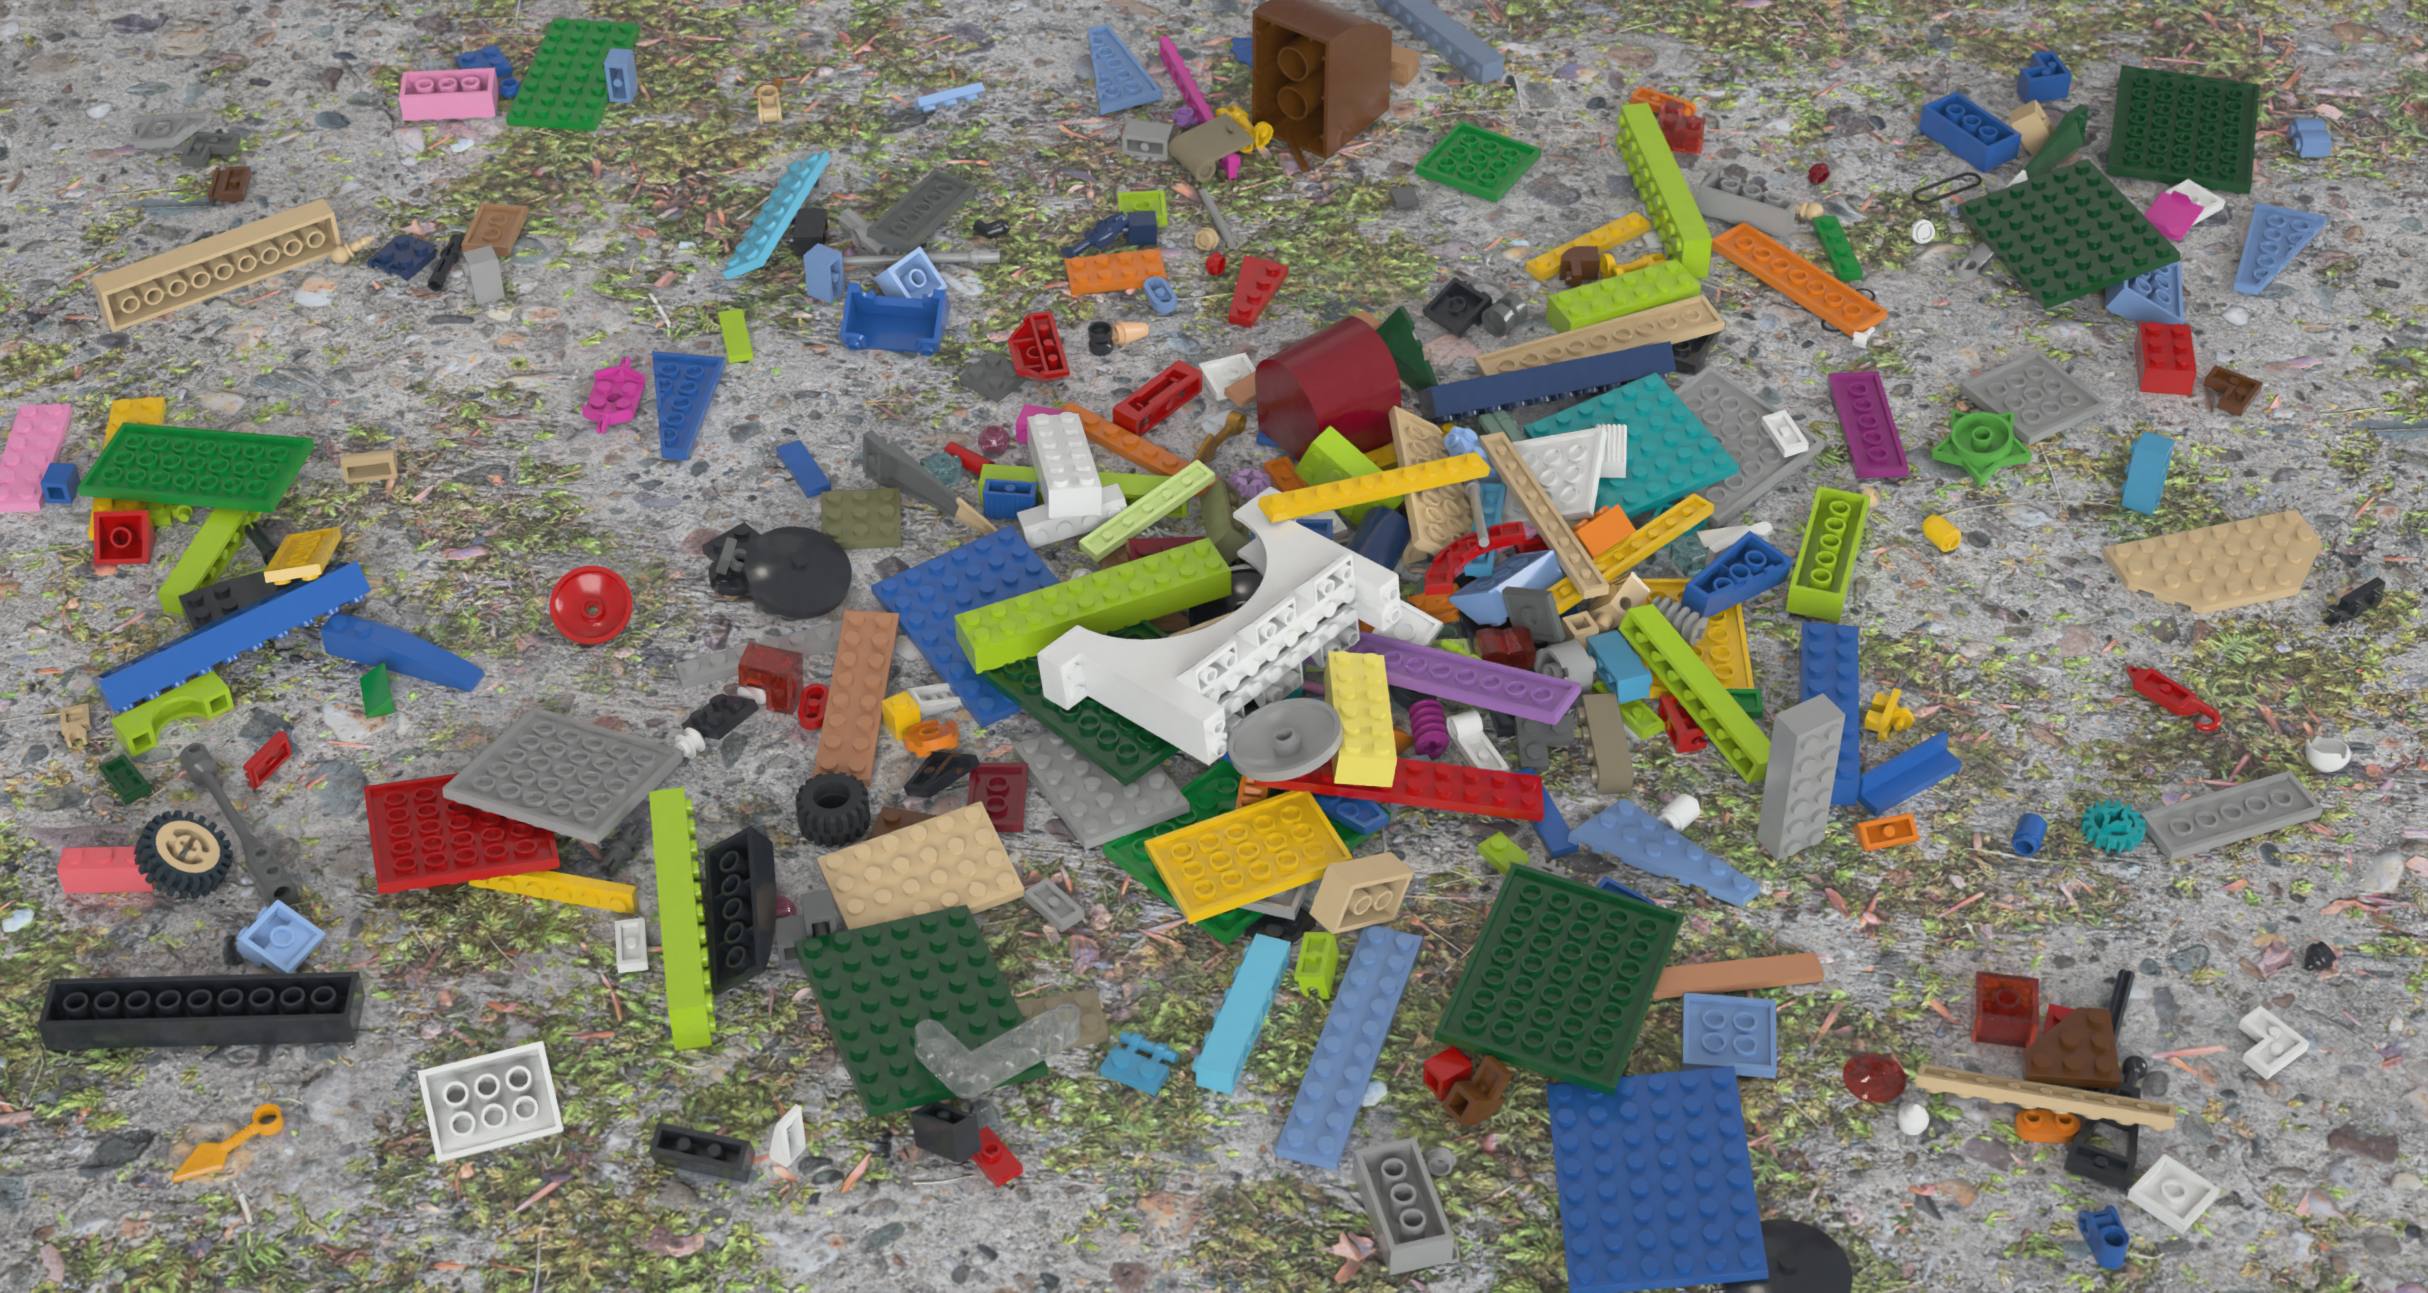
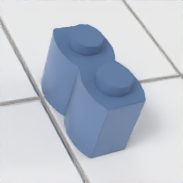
M2293 118L2292 125H2289L2287 129L2288 138L2292 139L2293 151H2296L2299 157H2329L2331 137L2329 132L2326 131L2324 120L2322 118Z

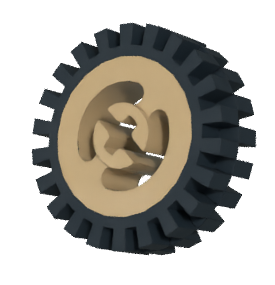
M175 810L173 816L170 811L163 812L162 816L159 814L154 816L152 821L146 824L134 849V854L136 855L134 859L135 865L141 864L138 868L140 875L148 873L145 878L148 884L155 880L158 882L155 889L159 892L165 886L169 888L166 895L173 897L176 891H179V899H186L189 892L192 899H198L200 894L205 897L210 894L211 890L214 892L218 888L232 864L233 850L229 849L231 846L230 840H223L226 835L223 830L214 832L217 824L213 821L208 826L205 825L206 817L201 815L197 821L193 819L194 812L188 811L186 816L183 817L182 810ZM184 848H189L190 850L182 862L178 861L177 859L182 854Z

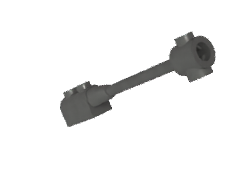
M192 743L186 746L179 756L181 764L194 784H205L239 836L249 878L267 906L271 907L277 899L287 906L299 902L296 886L273 850L250 833L214 777L218 766L205 745ZM285 886L287 892L282 896L275 897L274 894L280 891V887Z

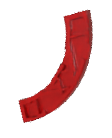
M1517 521L1490 526L1489 531H1487L1490 543L1487 547L1479 545L1475 532L1469 533L1450 543L1434 557L1433 564L1426 571L1424 579L1425 596L1453 593L1452 587L1456 575L1467 563L1476 557L1498 548L1525 544L1526 535L1523 522Z

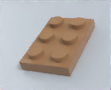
M481 203L461 244L462 252L491 245L497 256H509L528 216L527 206Z

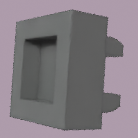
M726 538L715 572L726 575L729 566L734 571L739 572L742 570L744 563L738 562L735 558L745 560L747 551L740 548L735 549L736 539Z

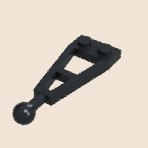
M2132 1055L2123 1062L2122 1070L2125 1078L2123 1083L2121 1082L2119 1090L2110 1089L2107 1094L2140 1099L2141 1089L2135 1086L2137 1080L2142 1079L2147 1074L2148 1065L2142 1057ZM2107 1118L2098 1120L2088 1119L2072 1142L2063 1170L2127 1191L2137 1161L2139 1124L2123 1125ZM2100 1123L2127 1132L2126 1156L2087 1144V1141Z

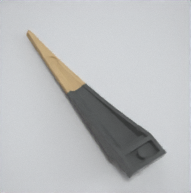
M873 430L863 434V472L879 485L888 488L900 487V493L930 505L984 535L998 530L893 441L887 443L885 438L877 435Z

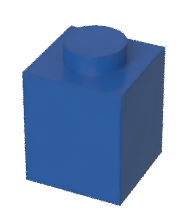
M50 463L40 482L46 503L72 504L81 480L76 464Z

